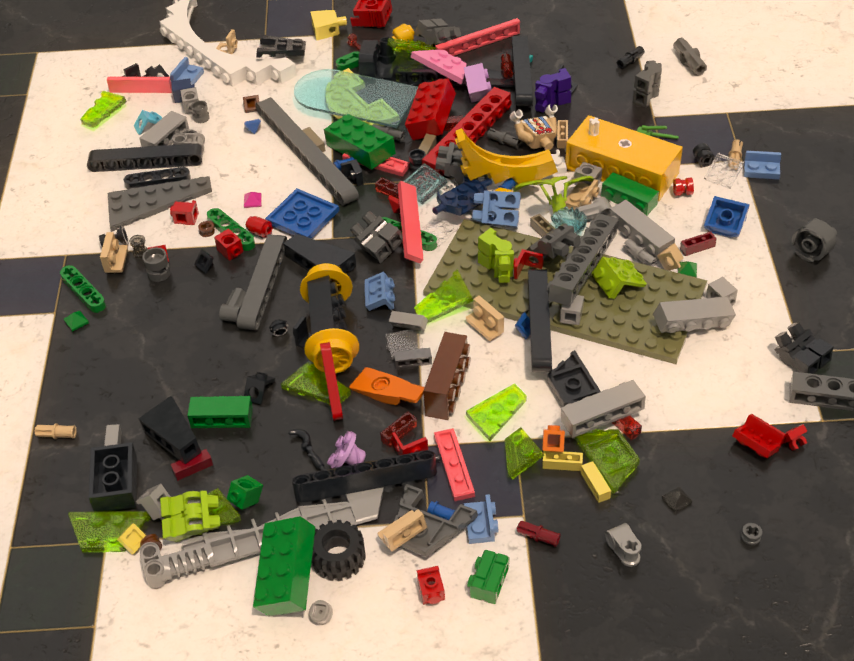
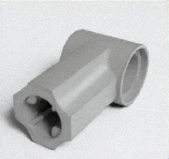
M599 197L592 204L576 207L575 212L578 221L582 222L596 218L598 213L609 216L610 208L612 207L605 197Z

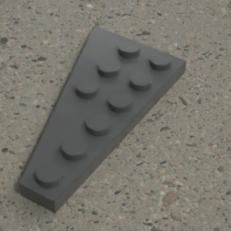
M210 176L107 193L111 232L117 230L116 227L125 224L128 226L132 224V221L138 218L145 219L168 210V207L174 205L175 201L182 202L189 198L196 199L211 193Z

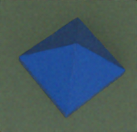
M260 119L244 122V128L253 134L257 132L261 125Z
M524 312L516 322L515 327L525 339H528L530 336V318Z

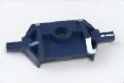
M463 177V183L442 195L437 191L436 199L439 205L432 209L433 213L437 215L444 211L445 213L449 212L461 216L481 204H474V194L488 191L486 187L492 185V179L487 178L484 181L473 179L470 181L469 178Z

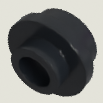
M281 319L273 321L269 327L270 332L274 336H281L288 331L287 321Z

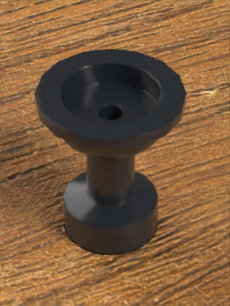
M120 225V228L114 234L115 239H118L121 244L129 245L127 232L124 226ZM105 234L99 235V241L102 247L106 236Z

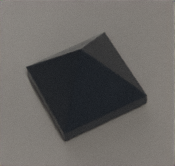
M201 249L194 265L207 274L214 258L204 249Z

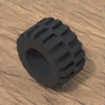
M337 520V522L327 521L328 524H321L319 530L315 529L312 566H314L316 573L320 572L321 577L325 578L328 576V580L333 581L334 578H337L338 581H341L343 577L349 579L352 577V573L356 575L359 572V568L363 567L364 560L366 559L362 532L358 531L356 525L351 526V523L345 521V523H342V520ZM334 547L347 548L345 551L338 554H332L328 552L330 549Z

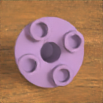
M347 431L344 437L340 436L335 444L337 449L327 461L331 468L341 467L343 463L352 465L364 462L366 452L356 446V434L354 432Z

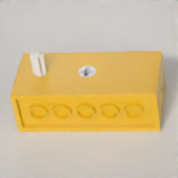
M588 115L566 142L565 164L567 169L573 172L583 162L602 168V182L612 172L659 191V202L680 172L683 147Z

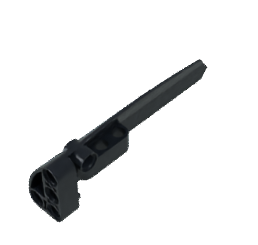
M391 37L381 38L380 44L378 40H363L359 52V78L361 81L419 85L423 82H432L438 79H447L448 77L412 59L411 51L394 47V39ZM487 69L489 78L486 80L490 82L491 87H515L514 73ZM465 74L462 84L449 79L452 86H467Z

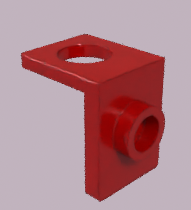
M522 249L518 258L514 259V279H518L524 265L542 269L543 254ZM533 256L537 258L539 262L533 263L529 260V257Z
M392 433L393 446L399 455L428 450V440L426 437L403 446L396 433Z

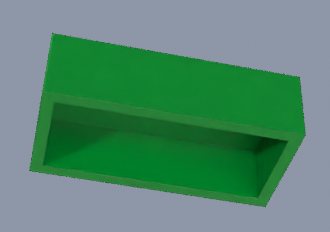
M350 114L344 115L336 122L324 128L327 146L342 154L345 153L353 157L354 160L357 159L358 163L371 170L396 154L393 136Z
M301 516L264 523L253 608L267 616L306 611L315 526Z

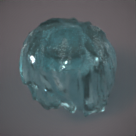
M567 206L560 208L551 216L556 229L562 223H565L568 226H573L574 233L580 234L587 224L585 213L583 211L580 212L578 209L574 210L573 207L570 210Z

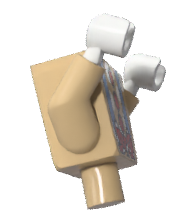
M550 105L545 109V113L549 118L543 116L520 120L523 116L522 111L517 110L516 113L513 111L510 114V119L516 123L514 126L518 139L525 142L532 149L543 147L545 150H551L554 146V139L557 136L556 117H554L558 110L557 105H554L552 110Z

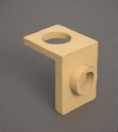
M231 29L226 37V43L220 42L216 49L220 50L222 47H227V50L220 51L233 54L238 45L235 30Z
M675 243L657 255L664 269L668 271L680 268L679 262L684 259Z

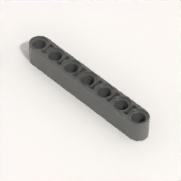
M267 235L237 317L238 329L256 331L259 329L285 254L283 243L287 241L286 236Z

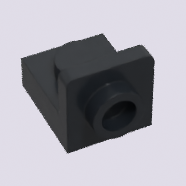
M357 159L340 164L341 172L345 177H351V180H355L357 186L364 185L362 170Z

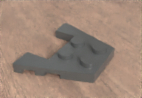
M409 484L405 485L404 496L400 500V509L394 521L411 510L414 512L418 510L415 507L424 496L422 489ZM460 504L449 520L420 510L424 515L427 528L402 544L401 547L428 557L475 520L478 516L477 510Z

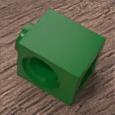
M249 475L233 480L230 484L227 500L240 509L257 504L263 484Z

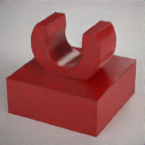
M804 424L785 432L786 436L782 444L789 442L791 450L798 449L796 440L801 446L807 444L806 438L802 436V434L807 432Z

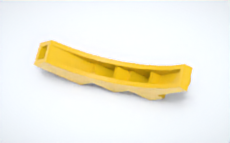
M462 128L456 130L458 137L455 139L459 149H463L461 151L463 165L460 167L463 174L468 175L470 181L487 174L488 178H492L495 184L509 178L520 184L527 181L540 180L558 172L549 149L525 156L498 155L477 146L468 138Z

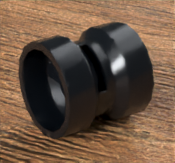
M700 143L694 147L693 155L701 167H708L715 161V156L706 143Z
M414 149L409 152V168L414 173H421L423 171L422 159L426 154L421 149Z

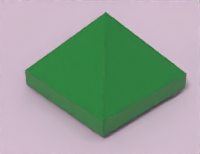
M689 261L679 262L681 267L678 268V273L697 278V263Z
M81 311L73 312L63 319L72 332L89 323Z

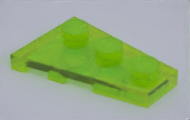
M309 361L281 383V388L288 391L291 389L297 391L299 395L304 396L307 394L316 397V400L330 404L325 373L319 371ZM337 381L340 402L342 403L351 395V390Z

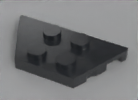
M575 350L570 353V357L566 361L562 360L557 368L552 369V372L547 374V381L563 407L601 392Z

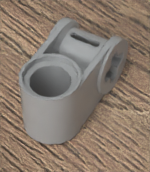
M177 133L173 135V145L199 144L203 147L204 152L205 136L203 134Z
M627 523L605 531L608 545L614 550L624 565L633 567L639 564L641 543Z

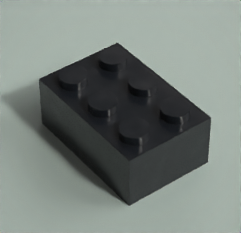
M132 442L91 448L89 501L94 513L137 507V455Z

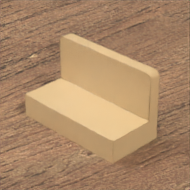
M419 509L415 512L411 510L377 534L392 552L425 530L427 525L424 515Z

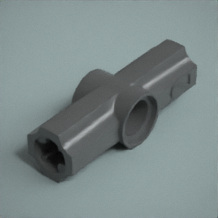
M683 37L678 38L674 42L673 48L680 55L681 63L688 65L697 76L703 75L707 70V65L700 58L698 48H692Z

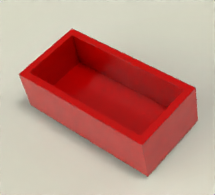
M449 78L419 84L405 123L412 140L424 138L426 134L436 136L443 134L456 95Z

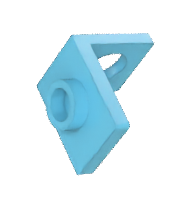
M142 110L134 123V127L137 133L141 135L148 122L156 124L162 117L156 112Z

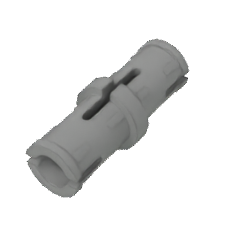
M627 239L624 242L626 245H623V248L630 252L634 259L640 260L645 265L653 267L656 265L657 259L650 255L646 248L640 247L632 239Z

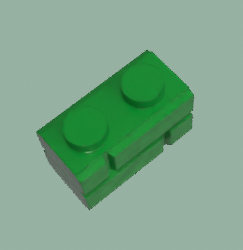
M484 550L482 557H477L474 566L476 570L475 575H470L467 584L472 598L496 604L509 570L510 557L500 553L496 554L490 550Z

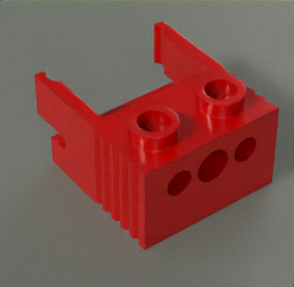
M358 0L353 9V14L359 17H351V25L359 27H385L392 12L391 0Z

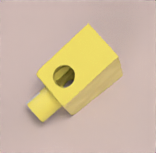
M334 10L311 11L316 41L339 35V27L347 25L346 16L337 18Z

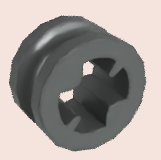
M754 523L745 524L742 529L741 539L748 545L758 544L762 536L761 527Z

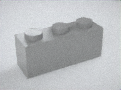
M170 111L139 137L141 147L172 145L174 134L189 130L187 117Z

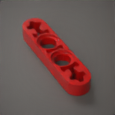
M330 342L320 343L333 421L343 419L331 345Z

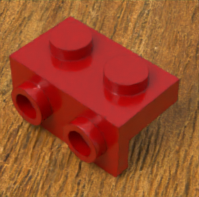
M749 414L745 424L735 429L732 435L740 444L752 448L758 455L766 458L779 451L786 436L785 433L754 414Z

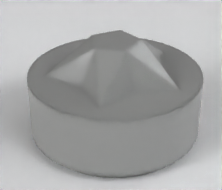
M324 600L315 601L309 609L311 620L317 624L327 623L333 615L332 606Z

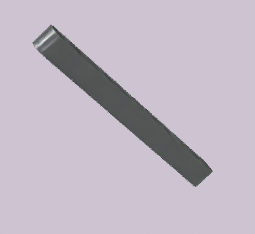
M269 97L255 104L257 112L342 206L359 199L355 186L273 98Z

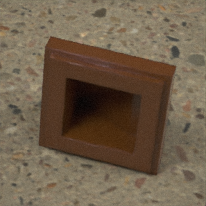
M259 95L243 97L245 113L257 111L255 104L260 102Z

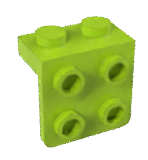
M602 257L591 273L607 296L612 299L616 298L624 285L645 287L647 284L643 279V275L627 259L620 260L614 257Z

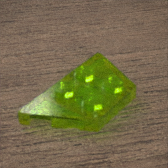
M594 429L592 433H584L574 437L589 460L594 462L612 493L619 489L640 463V458L619 429H608L606 431Z
M147 511L69 512L68 514L82 552H125L127 549L117 540L118 537L132 523L140 529L145 521L149 522L151 519Z

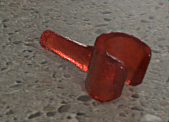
M353 33L347 37L349 39L347 44L350 46L354 45L360 50L361 46L356 42L358 40L357 36Z

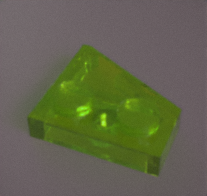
M522 427L505 438L507 471L512 480L544 456Z

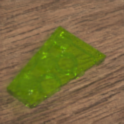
M388 38L387 45L393 47L392 50L398 52L406 50V52L412 53L413 51L436 49L421 40L413 41L408 39L406 41Z
M102 91V97L96 99L94 107L89 108L80 119L82 125L92 128L98 126L100 122L110 117L113 112L120 109L127 102L125 97Z
M458 269L452 273L453 276L447 281L444 280L434 293L427 295L414 307L418 315H424L428 319L427 323L473 302V297Z
M514 383L466 410V416L491 441L527 401V395Z

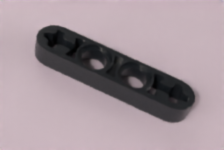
M178 167L128 174L123 180L125 188L131 189L191 179L188 168Z

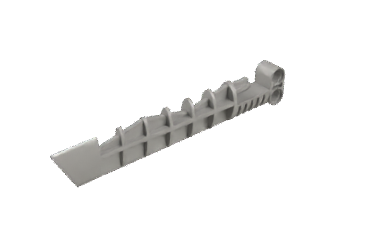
M384 487L345 494L347 502L327 504L326 500L323 499V504L298 506V508L281 516L276 512L275 519L269 522L301 516L313 524L315 529L319 530L321 524L326 525L328 524L327 521L331 520L332 522L342 520V523L348 521L351 523V526L375 520L379 515ZM251 519V529L231 530L230 525H228L227 531L204 532L202 536L182 541L184 550L161 556L156 543L147 542L143 544L139 549V554L148 586L155 589L160 588L167 580L172 579L174 575L180 577L181 573L187 575L192 570L197 572L199 568L205 570L206 566L212 568L260 553L264 524L257 527L255 520Z

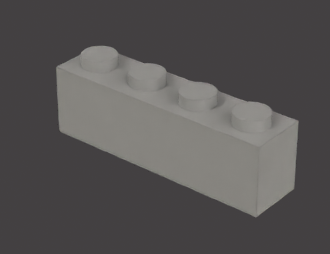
M624 200L610 208L609 216L619 218L618 230L640 247L646 248V251L655 257L657 261L659 260L657 255L675 243V238L629 201Z
M728 297L660 302L653 316L661 333H674L684 330L725 328L731 324L736 314Z
M634 380L623 382L613 388L605 389L600 393L565 405L561 408V422L571 437L574 438L644 410L646 396Z

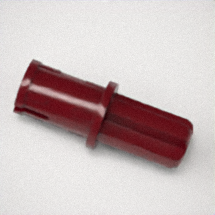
M520 521L517 526L518 533L534 538L536 542L539 540L554 547H557L561 537L560 533L545 529L543 525L536 526Z

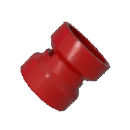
M680 178L674 179V195H693V178H685V180Z

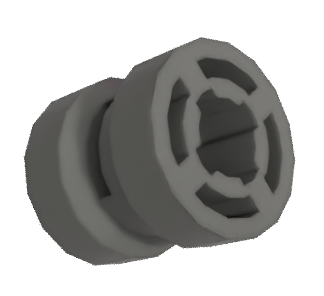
M205 101L192 103L191 109L194 113V121L196 123L207 122L210 119L207 103Z

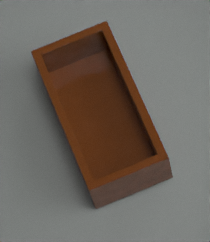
M444 331L423 390L426 417L449 420L450 414L455 412V399L460 397V384L465 382V369H469L471 357H468L470 344H468L467 335Z

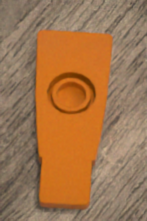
M368 367L364 368L349 386L355 392L392 405H398L400 399L417 403L424 395L423 390L425 388Z

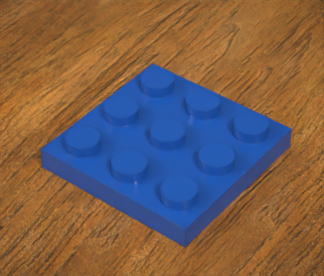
M296 188L265 219L270 221L273 227L293 236L299 234L312 239L339 212V206Z

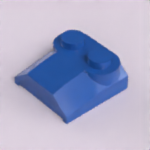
M714 196L704 228L714 234L726 237L739 236L747 219L750 204Z

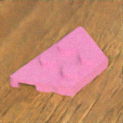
M445 50L412 52V59L462 84L466 63L461 61L460 58L448 54Z

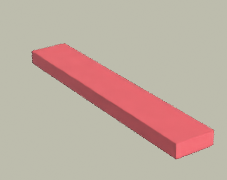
M516 18L435 45V50H445L448 54L455 56L520 34V20Z
M400 181L398 184L404 258L421 263L424 259L416 187Z

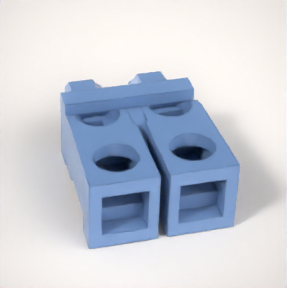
M503 191L475 193L474 204H483V211L473 210L472 219L486 225L518 228L521 193Z

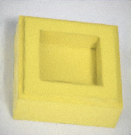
M132 523L117 540L131 554H134L141 547L140 541L146 535Z

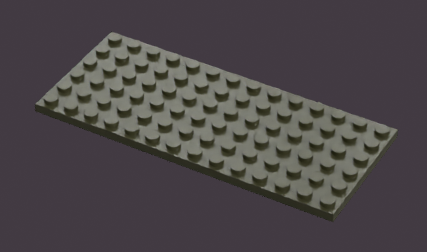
M464 219L425 286L423 296L470 309L474 308L473 299L481 296L501 313L504 318L518 321L524 312L529 317L528 269L538 268L524 265L518 279H514L513 268V277H510V282L499 283L498 278H494L493 268L489 270L478 263V237L489 228L494 229L497 237L511 242L512 250H514V259L518 258L522 249H528L541 238ZM569 246L568 254L572 253L573 246ZM604 254L602 257L611 258V257H613V256H609V255H605V254ZM557 255L555 258L548 256L543 260L542 269H547L548 283L553 281L556 271L559 272L562 262H566L567 255L564 257ZM532 256L529 257L531 262L536 263ZM631 261L634 264V268L643 275V279L647 284L645 287L624 285L616 298L612 299L607 296L591 274L578 295L584 296V307L580 325L560 323L562 304L549 300L551 331L677 364L689 331L661 333L653 313L660 302L702 299L708 280Z

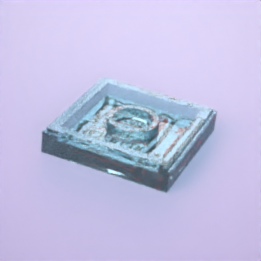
M425 163L403 181L416 187L417 201L422 205L448 183L446 178Z

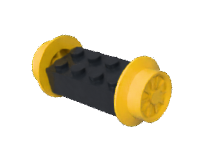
M328 263L319 264L311 268L300 284V294L309 303L312 336L305 343L304 350L306 357L314 363V366L319 371L324 372L320 343L330 342L335 373H339L351 366L353 359L359 352V341L347 329L344 321L346 313L342 306L345 305V300L352 293V281L341 268Z

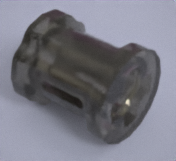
M134 235L129 240L130 245L133 247L132 253L135 258H143L144 252L148 250L145 246L146 240L143 235Z

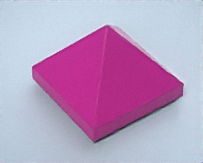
M249 192L244 194V208L262 206L261 193Z

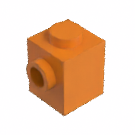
M548 425V429H543V451L564 452L565 431L560 430V426Z

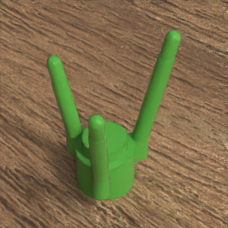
M642 125V127L639 126L637 129L638 132L649 136L679 139L678 136L652 131L667 129V126Z

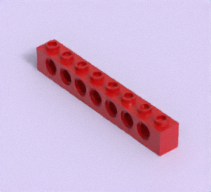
M493 87L422 159L423 173H428L434 177L429 172L424 171L428 170L439 179L442 178L445 170L435 169L439 146L449 147L450 142H454L456 145L455 139L458 138L456 130L461 128L468 138L476 143L502 117L503 113L511 107V93Z

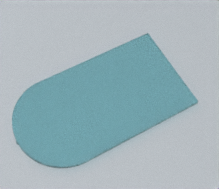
M324 69L311 72L298 80L294 87V96L300 105L310 110L342 117L350 114L361 121L397 128L413 103L418 87L340 70Z

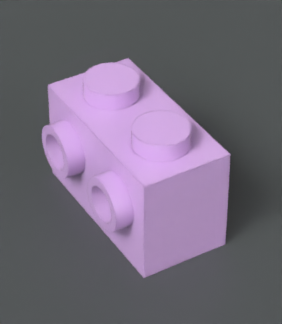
M483 63L464 67L471 103L480 101L491 90V84L486 80L489 78L488 70L484 69Z

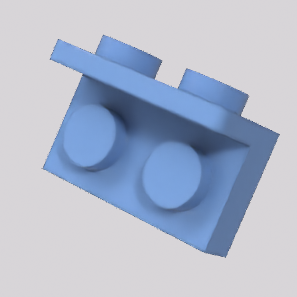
M184 57L170 73V79L175 81L190 78L192 85L203 75L204 69L203 67L190 65L188 57Z
M746 151L744 177L779 179L781 153Z
M385 272L365 279V307L369 311L384 304L390 310L394 309L395 295L393 288L395 285L392 278L388 277Z
M490 494L485 495L484 502L464 503V506L475 509L478 513L477 518L467 525L469 544L495 542V533H498L499 529L497 519L493 520V515H496L495 502L490 500Z

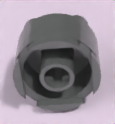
M814 218L793 234L792 245H795L797 249L795 252L801 259L808 262L819 261L834 249L837 231L826 222Z

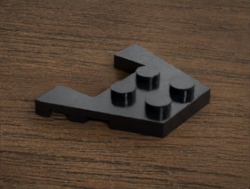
M261 35L260 44L275 46L274 48L258 47L256 51V58H262L263 54H267L269 57H276V54H284L285 57L305 56L306 41Z

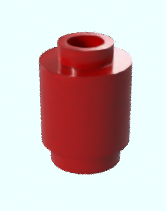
M250 216L245 224L246 229L250 233L263 238L271 234L273 229L270 221L258 216Z

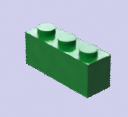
M614 172L602 183L601 197H605L607 200L617 204L627 200L646 216L658 204L659 191Z
M191 397L187 415L190 427L251 428L253 413L251 397Z

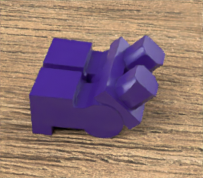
M566 68L559 69V73L542 75L540 81H536V111L544 112L548 105L552 109L554 104L559 106L571 103V76Z

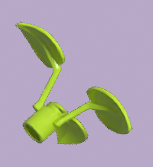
M567 176L523 182L514 186L513 191L516 192L527 185H539L548 199L549 205H552L553 214L567 211L565 201H567V188L570 185L582 181L593 182L594 178L592 176H582L563 183V197L562 194L557 195L555 183L567 179ZM544 184L552 185L554 195L551 198L544 188Z

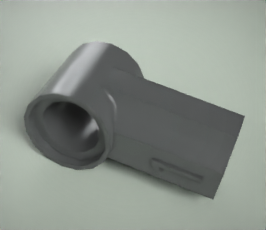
M242 288L232 290L227 303L221 305L219 311L220 320L237 323V317L246 295Z

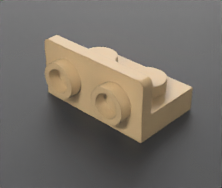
M595 179L591 185L578 182L568 195L567 201H565L567 209L576 211V207L591 204L593 198L599 194L598 180Z
M106 232L100 255L105 273L123 272L128 252V245H119L118 239H115L114 232Z
M481 296L474 298L473 313L466 316V321L487 340L491 341L504 332V316Z

